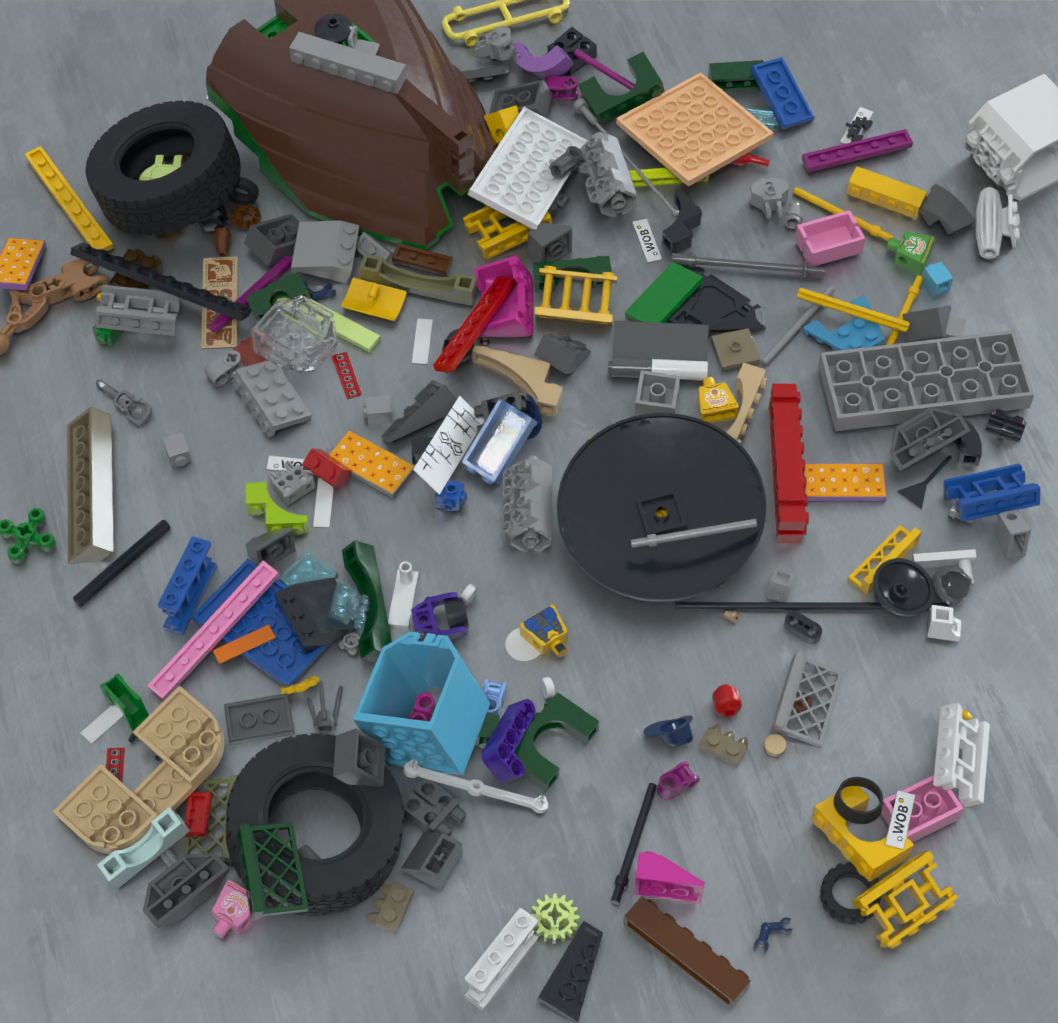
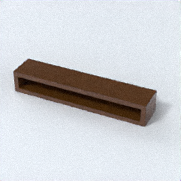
M641 896L624 916V925L731 1009L749 989L751 980H749L748 975L744 971L736 970L732 967L726 957L718 956L714 953L709 944L704 941L700 942L688 928L679 926L670 914L661 912L652 900H646Z

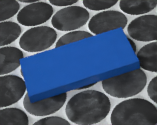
M783 57L751 66L750 71L782 130L814 120L815 116Z

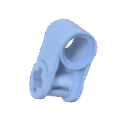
M485 679L483 692L490 702L489 707L494 708L493 710H488L487 714L500 715L502 703L505 699L507 682L500 684L489 682V679Z

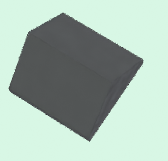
M951 306L903 314V320L910 323L909 329L906 332L907 342L945 338Z

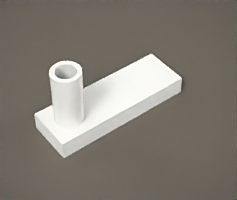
M975 549L913 554L911 561L919 564L922 568L959 566L972 578L970 587L974 585L971 565L977 557Z
M407 561L400 563L397 571L388 618L389 628L409 630L411 609H413L419 572L412 571V565Z

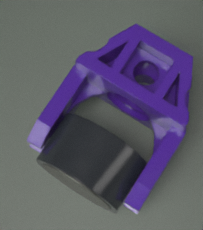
M449 592L432 597L428 596L422 603L411 609L415 632L420 634L419 638L425 639L427 633L435 634L436 637L438 635L448 636L450 640L467 635L466 628H469L466 609L462 597L458 598L457 592ZM437 606H445L450 629L440 630L437 628L433 612Z

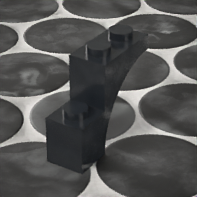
M682 187L675 190L674 203L678 208L679 216L670 227L663 230L662 244L671 255L691 247L693 238L691 229L701 223L702 211L700 207L694 204L690 194L686 193Z

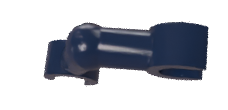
M303 281L311 299L314 301L325 296L332 298L336 295V289L328 291L332 289V283H328L324 286V289L314 292Z
M785 917L780 922L762 923L759 938L755 941L753 950H756L758 944H763L765 946L764 954L767 953L769 933L780 931L783 934H790L793 929H786L782 924L790 923L791 919Z

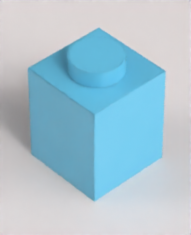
M942 262L930 264L924 268L923 282L933 296L950 290L953 277Z

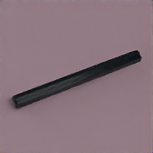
M164 519L161 520L73 597L74 602L78 606L85 604L170 530V524Z

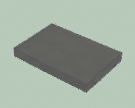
M287 693L224 704L230 746L295 734Z

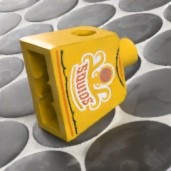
M713 377L705 378L703 380L704 386L698 388L699 419L708 423L737 418L739 406L728 385L724 382L716 384Z

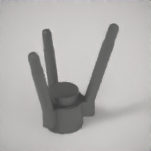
M323 681L319 682L321 711L318 712V715H316L311 698H307L313 718V727H317L318 731L328 732L338 725L337 716L342 696V686L338 688L333 715L331 711L326 710Z

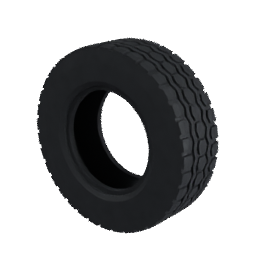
M182 100L154 104L118 121L117 124L110 127L100 137V140H97L94 148L89 153L85 169L88 185L103 214L113 226L124 232L136 235L164 234V232L169 233L176 231V229L180 230L188 227L189 224L192 225L200 221L199 219L211 214V211H215L234 190V186H236L240 176L241 162L231 134L218 112L207 105L204 106L202 103H195L194 101L184 102ZM181 154L190 155L184 164L165 176L152 180H137L146 168L155 163L156 155H164V158Z
M322 733L300 734L294 738L290 736L282 739L281 742L276 741L268 745L267 749H262L255 755V758L252 757L245 768L243 767L232 786L226 809L227 851L229 852L231 863L239 878H242L243 883L244 878L236 836L239 825L249 824V827L269 825L268 820L275 807L286 797L304 790H322L333 793L346 801L354 810L361 832L348 849L326 859L299 857L308 911L292 913L296 915H332L336 911L340 913L348 910L350 906L353 908L362 903L363 899L366 900L373 895L375 890L377 891L388 878L400 850L405 822L404 805L399 787L389 770H386L387 767L385 765L384 785L381 787L348 785L333 777L336 735L326 734L324 736ZM262 832L253 833L254 840L261 845L269 838ZM270 840L265 848L276 855L282 847L273 840ZM285 849L278 856L287 864H290L293 860L292 854ZM263 852L257 857L258 862L265 867L272 860ZM275 861L269 870L280 877L285 868ZM287 871L282 878L291 886H294L297 882L296 876L290 871ZM266 873L261 878L262 884L269 889L276 882ZM280 883L273 890L283 899L290 891ZM291 893L286 900L293 906L301 905L300 898L294 893ZM270 895L265 900V903L272 907L280 904Z

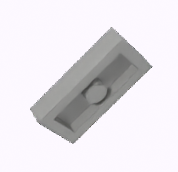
M366 232L362 233L356 243V250L363 256L365 254L383 257L386 262H389L394 254Z

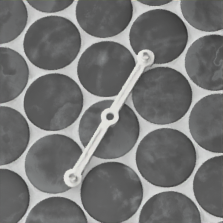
M414 760L407 762L403 769L407 777L415 778L418 776L467 790L472 796H490L532 808L533 811L540 814L545 813L548 808L545 796L542 798V795L534 799L484 785L480 780L474 779L469 781L422 768L416 760L415 762Z

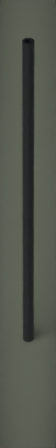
M675 602V610L888 611L880 602ZM931 603L925 611H929L932 605L950 607V605L946 603Z

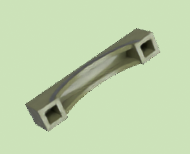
M369 254L364 255L359 268L361 280L396 288L412 294L472 306L477 293V277L460 273L452 277H433L416 274L386 262L383 257Z

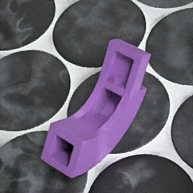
M519 40L513 44L517 50L516 55L519 58L516 63L536 78L546 79L549 75L559 76L574 65L567 53L558 45L546 55L534 57L528 47Z

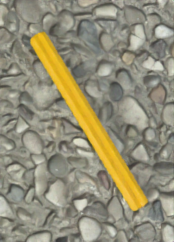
M800 288L797 293L798 299L904 333L908 331L910 326L908 321L804 288Z

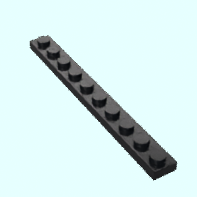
M80 243L71 247L70 255L238 321H243L250 316L251 309L245 307L242 303L229 301L224 296H216L206 289L193 287L191 283L180 282L173 276H165L155 269H147L139 263L126 261L121 256H113L108 254L106 250L95 249L88 243Z

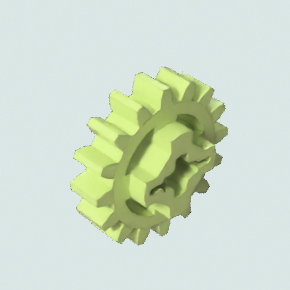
M554 893L553 898L550 899L546 894L545 901L538 899V907L532 906V916L538 920V924L533 930L538 929L536 932L538 937L544 935V942H547L549 938L552 939L553 944H556L558 938L565 942L566 935L572 938V930H578L577 922L580 919V916L576 915L578 907L572 908L573 900L566 902V895L559 899L557 894ZM554 912H556L557 916L556 925H554V920L552 918V916H554Z

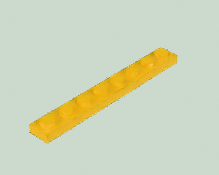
M39 146L25 153L24 155L28 163L85 241L95 249L106 251L113 249L111 240L44 149Z

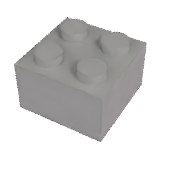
M641 370L634 416L651 413L675 414L680 376Z

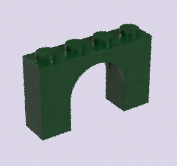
M644 52L627 59L629 69L636 79V84L626 94L613 96L605 93L595 76L578 84L583 99L589 104V109L598 119L600 125L610 122L612 119L665 92L660 77Z
M558 692L553 698H548L544 704V709L540 713L537 712L534 715L531 724L514 751L524 765V775L522 777L545 793L559 778V767L538 753L534 746L536 739L546 731L561 730L586 746L599 731V720Z

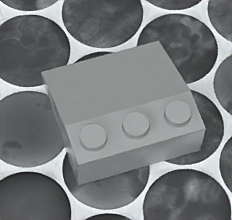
M341 220L299 222L290 270L347 284L352 272L359 225Z

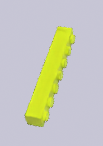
M666 167L640 170L653 185L683 183ZM635 170L629 171L634 187L649 186ZM709 175L697 182L708 181Z

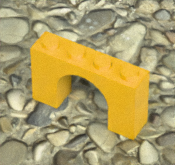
M849 786L841 790L842 800L847 806L857 811H866L870 797L859 786ZM835 795L815 805L811 818L815 826L827 835L829 841L839 848L843 856L850 860L859 874L864 876L869 882L910 858L914 844L907 837L903 849L885 845L887 837L875 842H866L854 837L846 827L848 821L842 818L834 807Z

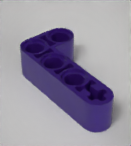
M524 699L507 707L482 751L484 764L502 783L524 775V765L514 751L536 712L533 702L529 699Z

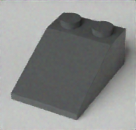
M544 80L495 90L489 114L517 105L519 113L523 107H526L547 119L553 94Z
M292 214L250 225L244 244L268 267L276 265L284 256L288 255L291 257L293 255L300 221Z

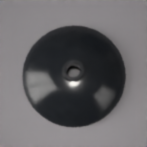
M903 558L887 560L878 567L873 576L872 585L877 600L884 608L896 615L905 617L919 615L927 610L933 601L934 586L931 577L924 568L911 560Z

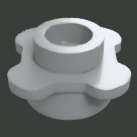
M352 632L344 636L343 641L339 643V647L349 651L350 655H356L359 649L358 640L360 637Z

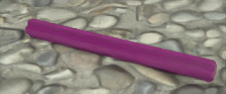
M288 255L284 256L234 302L242 303L246 307L248 305L246 297L253 291L261 290L274 282L291 267L292 258ZM220 314L209 324V329L217 333L233 318Z

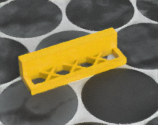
M899 525L848 577V581L867 595L873 589V576L878 567L887 560L904 558L919 543L922 532L916 527L909 532ZM899 533L905 536L900 543H896V536ZM884 548H894L887 556H883ZM871 561H881L874 569H870ZM859 574H868L863 579V582L856 579Z

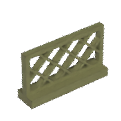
M230 775V779L204 780L197 787H205L208 790L207 792H210L218 799L211 806L210 815L216 821L208 828V835L214 842L205 850L200 843L206 837H198L196 840L192 837H185L183 855H190V852L195 847H198L203 852L202 854H209L219 845L223 849L222 857L219 858L225 864L228 863L229 866H233L226 845V812L220 818L213 812L221 804L227 809L229 794L238 775ZM220 786H228L227 792L221 798L215 793ZM221 824L224 827V833L216 839L211 832Z

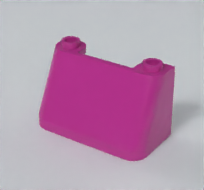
M516 255L476 267L474 276L477 277V287L481 291V298L497 276H513V279L516 281L515 286L479 337L531 336L533 334V279L528 269Z

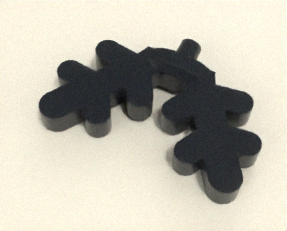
M857 116L851 124L847 122L846 126L849 127L847 138L852 137L851 142L862 140L863 135H858L862 127L864 130H867L868 127L872 126L873 121L867 120L866 117L860 120V117Z

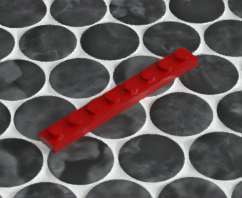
M513 276L496 277L433 364L435 371L449 373L456 369L515 286L516 281L513 279Z

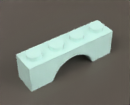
M168 807L151 821L149 831L141 840L126 849L115 850L97 866L111 884L120 888L190 830L179 815Z

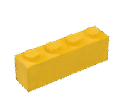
M856 166L848 182L846 194L917 219L920 213L919 210L925 203L927 191Z

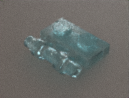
M338 582L334 589L328 616L346 624L352 619L355 623L354 628L361 630L366 623L367 616L365 613L369 609V597L367 595L356 596L357 589Z

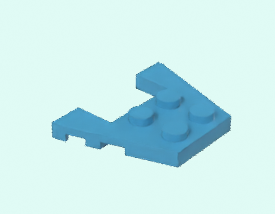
M865 295L850 302L851 304L872 310ZM855 318L831 332L818 320L803 327L805 335H812L816 338V341L821 344L826 343L830 345L834 351L882 346L885 343V338L879 325L861 318Z

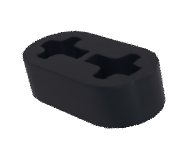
M790 612L786 615L784 627L788 632L810 644L817 643L820 640L822 628L818 623L798 612ZM794 620H797V621H798V622L795 623L794 625H791V624H790L791 621H792V622H793ZM812 630L816 631V634L809 635V632H812Z

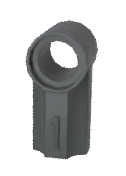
M569 146L563 155L550 164L549 169L555 178L562 177L569 171L576 170L583 156L580 148Z

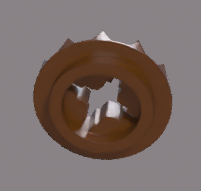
M243 204L241 207L236 205V209L231 211L230 218L235 227L246 230L250 228V225L260 222L261 213L258 207H253L252 204L249 206ZM249 214V216L242 218V215Z

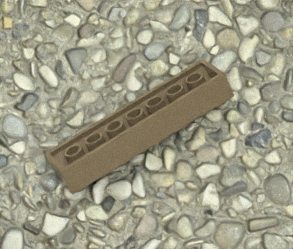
M94 407L88 408L67 425L68 563L70 564L102 561L112 554L114 550L111 414Z

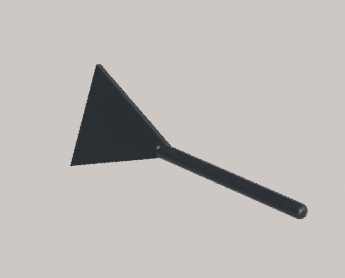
M949 455L924 482L906 487L897 492L922 509L927 484L950 461L952 456Z

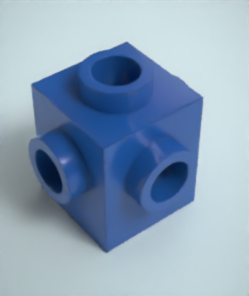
M455 480L448 481L440 495L437 492L435 494L436 507L447 511H460L461 505H465L467 499V492H464V484Z

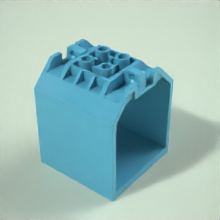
M408 632L382 648L353 721L362 732L386 745V765L404 767L407 762L411 760L415 762L416 760L422 768L463 776L490 702L448 636L438 635L436 637L435 634L427 633L424 641L420 642L418 641L420 637L418 632ZM431 688L442 689L430 722L407 719L419 694Z

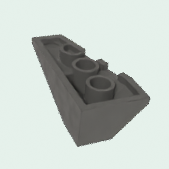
M432 380L414 398L416 402L404 409V416L396 419L381 437L390 443L447 416L457 398L446 385Z

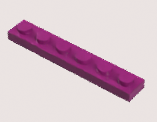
M904 129L802 154V161L809 173L911 148L913 141L907 130Z

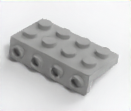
M275 359L236 369L233 386L239 391L243 402L249 406L253 417L258 420L263 432H266L269 438L274 437L276 430L311 420L312 414Z

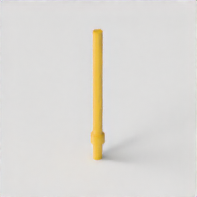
M795 187L793 190V194L833 214L845 212L798 187ZM854 216L857 222L856 226L870 232V235L876 238L880 237L886 241H889L890 238L894 239L895 236L883 231L882 227L876 224L872 225Z
M917 275L912 286L909 287L906 293L907 298L898 319L903 320V314L909 312L914 299L918 297L920 293L919 288L923 281L922 276ZM892 329L885 345L895 344L900 331Z

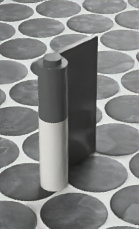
M614 321L612 361H608V373H612V377L640 378V372L643 370L680 376V380L703 381L707 378L709 325Z

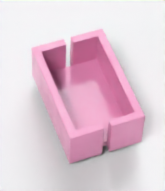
M850 210L797 225L795 241L801 252H803L808 266H818L863 253L865 237L859 226H856L857 222Z

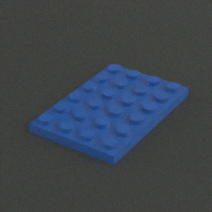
M247 558L192 615V620L202 627L258 565ZM276 579L221 641L227 644L269 625L276 638L240 655L281 685L288 687L304 674L331 643L304 655L276 603L275 593L288 586Z

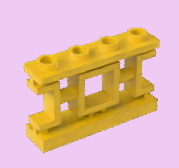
M488 205L463 218L465 229L469 234L479 231L483 237L477 241V244L485 261L528 241V232L531 228L516 221V223L502 229L497 221L507 217V215ZM548 212L540 224H552V219ZM490 221L492 225L486 228L482 226V224ZM496 231L498 236L491 239L489 234Z
M930 850L920 852L851 901L856 909L859 908L861 910L862 916H868L873 912L884 930L875 937L877 940H880L879 945L881 948H895L902 943L901 938L918 932L920 930L919 925L924 922L925 924L930 923L936 919V913L940 910L946 911L954 906L953 901L959 898L956 893H952L951 890L953 889L951 886H945L940 890L929 872L937 867V864L932 861L934 857ZM925 865L923 869L918 871L925 883L918 887L913 878L903 881ZM908 887L918 906L904 914L894 897ZM890 890V892L883 896L889 905L888 909L882 911L878 903L868 906V904ZM930 890L935 899L944 896V898L923 912L924 909L930 906L924 897L925 893ZM895 915L900 924L910 921L888 937L889 934L895 931L888 919Z

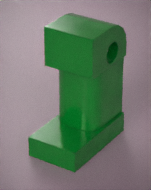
M117 673L113 678L100 685L104 697L112 706L116 705L120 709L132 732L149 716L141 697L127 685L120 674Z

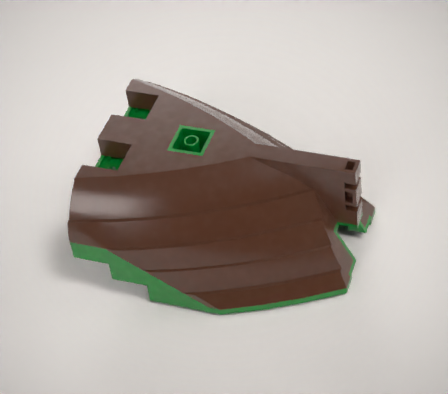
M274 0L276 16L257 29L245 19L231 27L222 39L211 64L207 67V94L209 101L232 120L235 137L258 156L260 172L303 211L323 221L341 220L359 225L358 233L366 232L380 240L427 250L439 242L440 235L454 226L440 190L448 185L460 196L470 190L498 147V143H496L484 118L486 112L477 93L463 73L452 64L433 33L426 27L410 0ZM328 14H341L349 18L353 26H357L358 39L379 43L380 47L376 54L377 56L406 64L407 78L398 94L386 92L376 87L367 86L360 82L351 81L347 78L292 62L289 47L298 32L317 37L314 28L316 22L321 17ZM348 39L344 42L338 43L349 47Z

